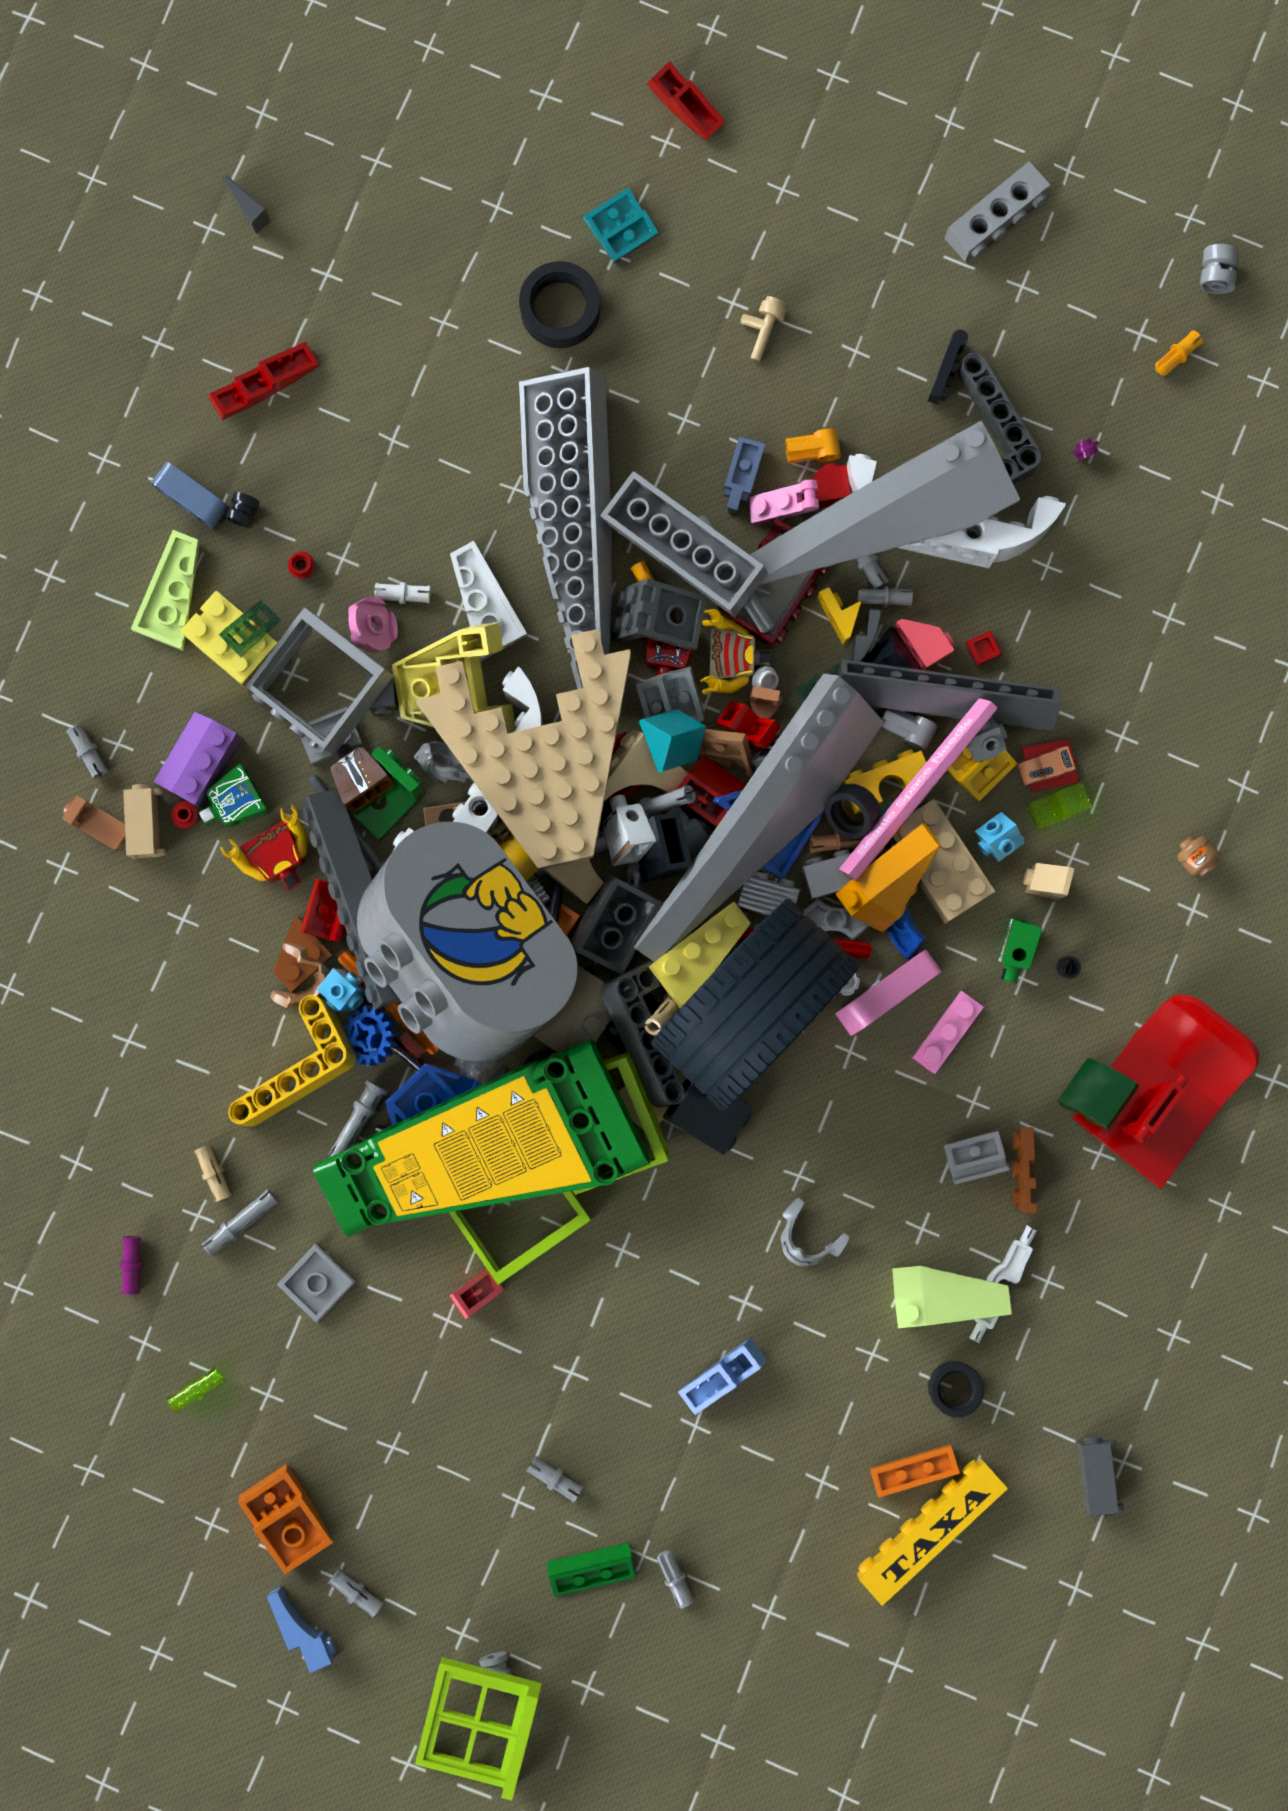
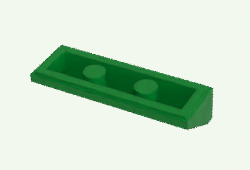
M629 1543L547 1562L548 1577L554 1597L637 1578Z

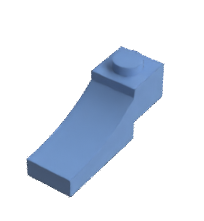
M750 1337L705 1372L682 1387L678 1393L694 1415H696L736 1388L744 1379L761 1369L767 1359Z
M283 1586L272 1590L268 1594L267 1599L288 1651L299 1646L310 1673L330 1665L337 1652L333 1638L331 1636L327 1637L325 1630L318 1632L299 1615L288 1599Z

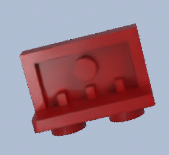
M316 879L300 932L325 940L339 942L340 938H343L346 928L338 919L336 900L332 899L329 894V882Z

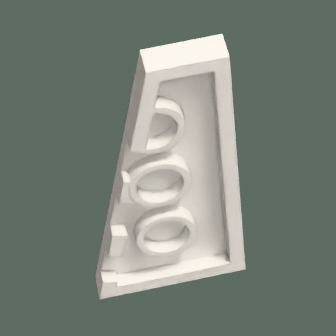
M472 541L450 553L470 626L499 622L503 649L526 637L527 633L475 542ZM498 652L480 656V662Z

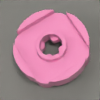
M377 597L364 598L351 605L348 609L352 643L356 647H362L364 650L372 653H378L391 647V643L396 640L398 635V624L392 611L388 612L384 607L386 603ZM371 621L372 624L376 625V629H373V627L371 626Z

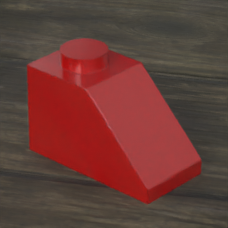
M839 463L826 464L811 479L817 481L815 498L819 500V508L830 507L851 494L847 465L839 466Z

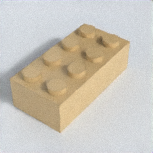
M935 799L912 812L889 841L891 844H897L923 823L927 825L939 841L941 847L927 872L921 877L918 885L943 923L946 924L994 893L995 890Z

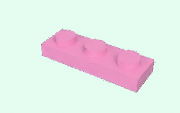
M960 991L912 1058L930 1072L936 1074L984 1007L966 993Z

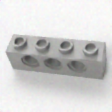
M1030 161L1027 162L949 226L944 239L964 262L972 256L977 258L986 250V245L990 241H998L1007 232V227L1012 223L1014 225L1019 224L1027 216L1029 209L1032 207L1036 209L1048 198L1046 194L1050 184ZM1020 194L1025 200H1017L1013 195ZM993 211H1001L1005 216L998 217ZM980 227L985 233L978 234L973 228Z

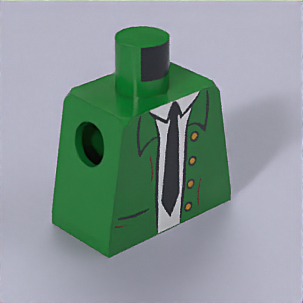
M1008 917L998 960L1005 964L1001 979L1017 983L1021 968L1030 969L1042 927L1031 922ZM1017 948H1020V955L1016 958H1013V951Z

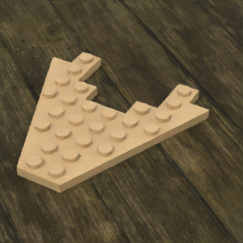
M598 629L571 635L583 688L556 694L562 721L508 733L502 707L479 713L474 712L463 661L435 667L441 694L416 699L418 707L538 870L593 858L595 854L631 659L630 649L604 655Z

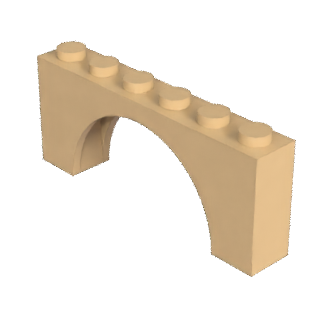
M632 730L621 739L620 746L612 756L605 800L625 787L640 784L652 785L661 792L669 793L677 789L688 773L681 767L658 773L644 734ZM589 858L542 869L574 897L586 904L589 903L604 883L594 871Z

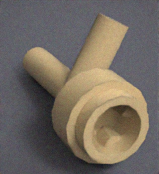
M767 296L759 308V313L765 316L764 319L747 314L742 315V325L760 330L750 357L752 360L761 361L775 320L784 321L787 312L784 301Z

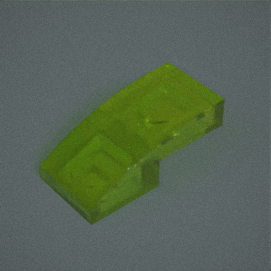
M1082 782L1026 805L1037 830L1092 808Z

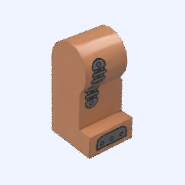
M1068 746L1018 764L1025 786L1064 776L1076 770Z

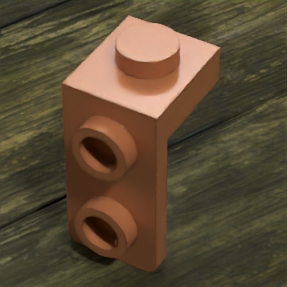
M77 795L74 800L71 799L66 804L63 810L64 816L62 817L64 821L81 829L114 850L119 849L125 839L124 823Z

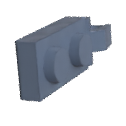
M739 436L724 486V496L730 497L726 512L737 515L740 501H748L765 443Z

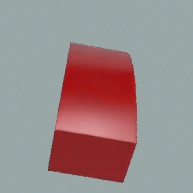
M670 61L648 81L647 86L683 123L704 140H707L726 122L691 80L687 82Z

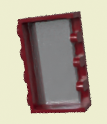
M775 518L770 532L766 538L761 540L758 549L793 528ZM830 566L758 586L754 593L774 623V627L768 632L762 633L758 629L744 606L736 617H733L720 606L717 610L721 616L735 621L747 629L750 635L772 649L776 642L778 644L782 643L789 631L785 628L790 619L794 622L796 621L803 609L799 605L805 597L810 599L818 586L814 583L819 574L824 577Z

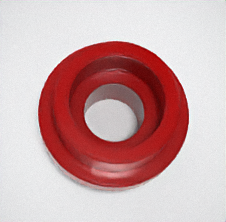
M296 552L288 560V570L295 578L305 579L313 574L315 561L307 552ZM305 562L307 565L305 569L299 570L297 569L298 564Z
M179 802L171 811L172 822L181 829H189L197 823L199 811L190 802ZM183 810H187L189 816L187 819L182 820L180 813Z

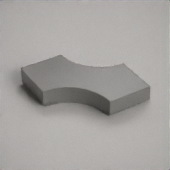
M818 898L803 910V914L805 916L808 915L825 932H839L846 935L852 941L870 927L852 917L845 907H830Z

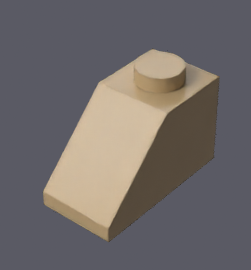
M1036 863L1031 869L1027 868L1023 880V884L1027 885L1025 892L1058 901L1068 895L1075 868Z

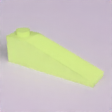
M921 1265L892 1268L898 1328L927 1326L1012 1314L1008 1285L940 1271Z

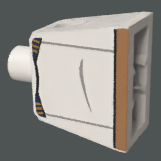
M625 795L614 796L609 800L612 812L604 821V830L612 864L617 866L639 862L656 842L655 836L640 804L628 805Z

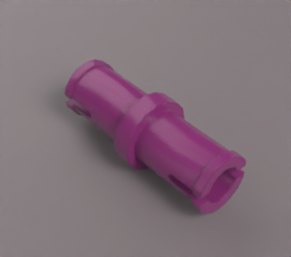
M124 1236L123 1261L120 1262V1268L123 1269L121 1293L139 1294L140 1269L143 1268V1262L140 1261L141 1236Z

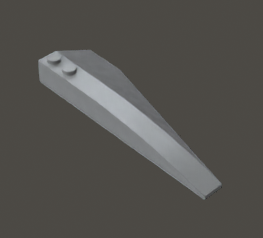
M979 421L836 502L753 552L750 556L763 564L768 572L760 584L763 585L796 574L800 575L818 568L833 566L840 562L855 560L888 551L895 547L906 544L910 545L928 538L939 537L950 532L971 528L1020 501V498L994 442L982 421Z

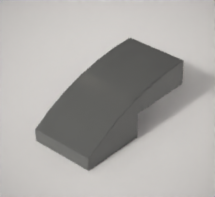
M869 610L865 636L856 635L854 639L852 661L862 662L866 656L878 628L881 610Z

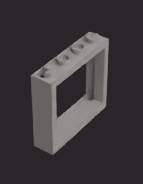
M304 607L245 687L254 693L252 698L262 706H265L267 703L273 708L270 711L272 715L282 722L285 719L291 722L290 729L302 738L305 734L312 740L309 744L321 753L326 750L335 755L394 675ZM313 629L373 674L372 678L327 737L323 736L267 691Z

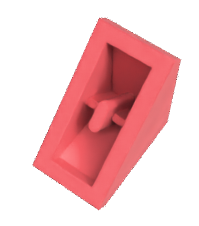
M485 1269L454 1291L450 1297L465 1319H467L502 1293L504 1289L501 1284L497 1285L489 1271Z

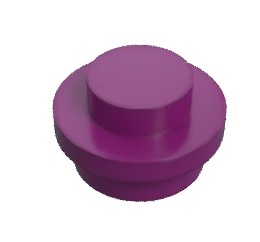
M1091 438L1076 443L1077 449L1072 451L1073 455L1076 454L1078 460L1098 453L1097 445H1099L1098 440L1092 442Z

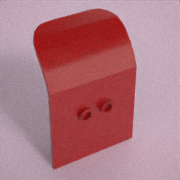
M1184 994L1174 995L1163 1002L1146 1020L1110 1066L1139 1085V1088L1111 1128L1107 1130L1087 1122L1083 1115L1075 1113L1072 1119L1156 1187L1162 1189L1221 1106L1257 1067L1260 1058L1257 1046L1246 1035L1198 998Z

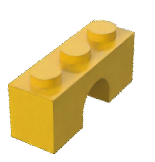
M911 749L897 755L898 760L888 763L886 759L873 764V770L863 773L862 769L848 774V780H845L842 786L846 784L863 786L873 793L880 805L883 801L879 793V783L885 779L896 780L904 790L925 765L926 761L922 751L914 753ZM849 801L854 815L862 812L857 805Z

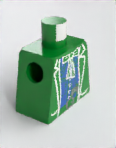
M241 764L237 765L206 791L212 804L199 811L206 825L221 819L228 828L271 813L246 768Z

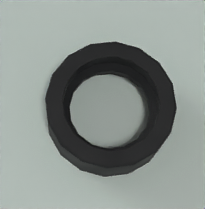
M846 784L830 796L826 803L825 814L831 827L841 836L849 839H860L866 836L879 821L881 810L877 799L868 789L857 784ZM848 800L857 805L863 813L864 823H858L849 818L843 810L841 801Z
M948 1361L939 1365L932 1372L928 1382V1394L932 1403L942 1413L951 1417H964L973 1413L980 1406L984 1396L983 1383L979 1374L972 1367L960 1361ZM952 1372L966 1375L972 1384L970 1399L959 1406L947 1404L939 1393L941 1380Z

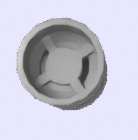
M1213 244L1205 247L1202 266L1205 269L1201 271L1200 277L1201 290L1212 294H1225L1234 291L1237 272L1234 269L1238 267L1239 249L1229 244Z

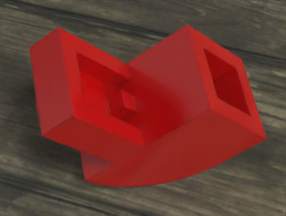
M731 701L715 723L723 731L746 734L750 749L756 752L760 748H767L774 741L776 733L781 727L773 719L758 717L746 704Z

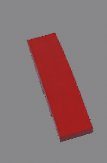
M301 343L258 362L257 368L234 377L232 384L209 393V400L223 421L296 382L319 367V363L307 343Z

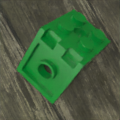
M378 746L371 755L396 781L397 785L382 794L387 800L386 806L383 809H374L372 802L355 814L347 807L346 809L381 841L426 794L420 787L423 784L420 778L409 767L404 771L401 768L403 763L389 748L384 752Z

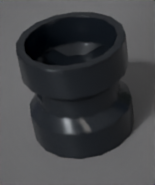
M234 492L231 499L233 505L227 511L225 519L238 526L251 528L254 520L252 517L253 512L258 509L260 502L250 495Z

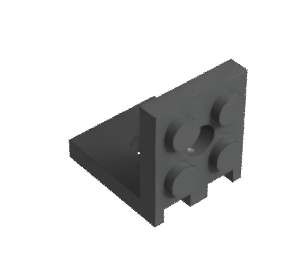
M645 579L621 588L616 598L617 614L611 624L612 641L622 644L637 638L646 637L685 649L696 650L706 596L651 579ZM672 609L677 610L680 614L678 624L670 619Z

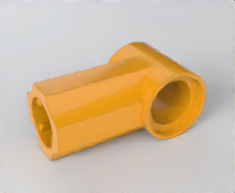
M821 429L814 432L813 435L785 439L788 464L810 460L824 463L841 458L837 429Z

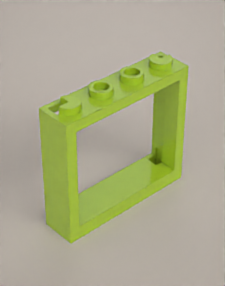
M630 1052L604 1060V1063L608 1070L616 1067L619 1068L652 1152L648 1153L650 1164L616 1180L669 1161L671 1155ZM612 1167L601 1170L602 1173L608 1175L614 1172ZM596 1187L575 1190L573 1192L574 1195H577L579 1193L588 1191Z
M573 1191L563 1192L578 1216L500 1269L462 1211L449 1212L497 1285L592 1220Z

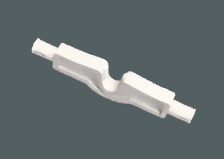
M1026 1225L1020 1240L1012 1242L1003 1262L990 1272L986 1281L999 1283L1000 1280L1006 1279L1014 1284L1020 1281L1025 1265L1033 1251L1029 1245L1037 1232L1035 1229ZM999 1316L974 1319L977 1324L969 1338L980 1343L986 1329H993Z

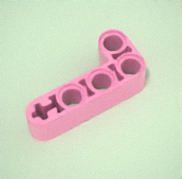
M925 949L858 998L844 1006L835 1015L850 1036H852L933 979L942 970L927 949Z

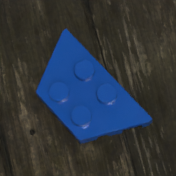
M425 1063L385 1101L392 1125L476 1088L482 1085V1083Z

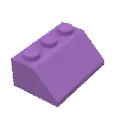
M194 712L154 783L202 809L208 799L206 791L218 782L243 738L220 723Z

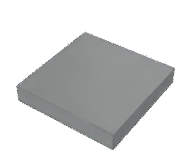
M315 1243L280 1280L277 1286L318 1323L357 1281L318 1243Z

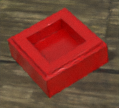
M991 630L965 642L976 667L1002 656V652Z

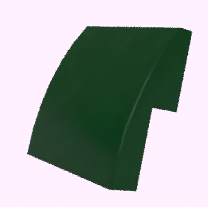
M1087 1058L1057 1101L1061 1107L1083 1115L1087 1122L1109 1130L1139 1088V1085L1113 1068Z

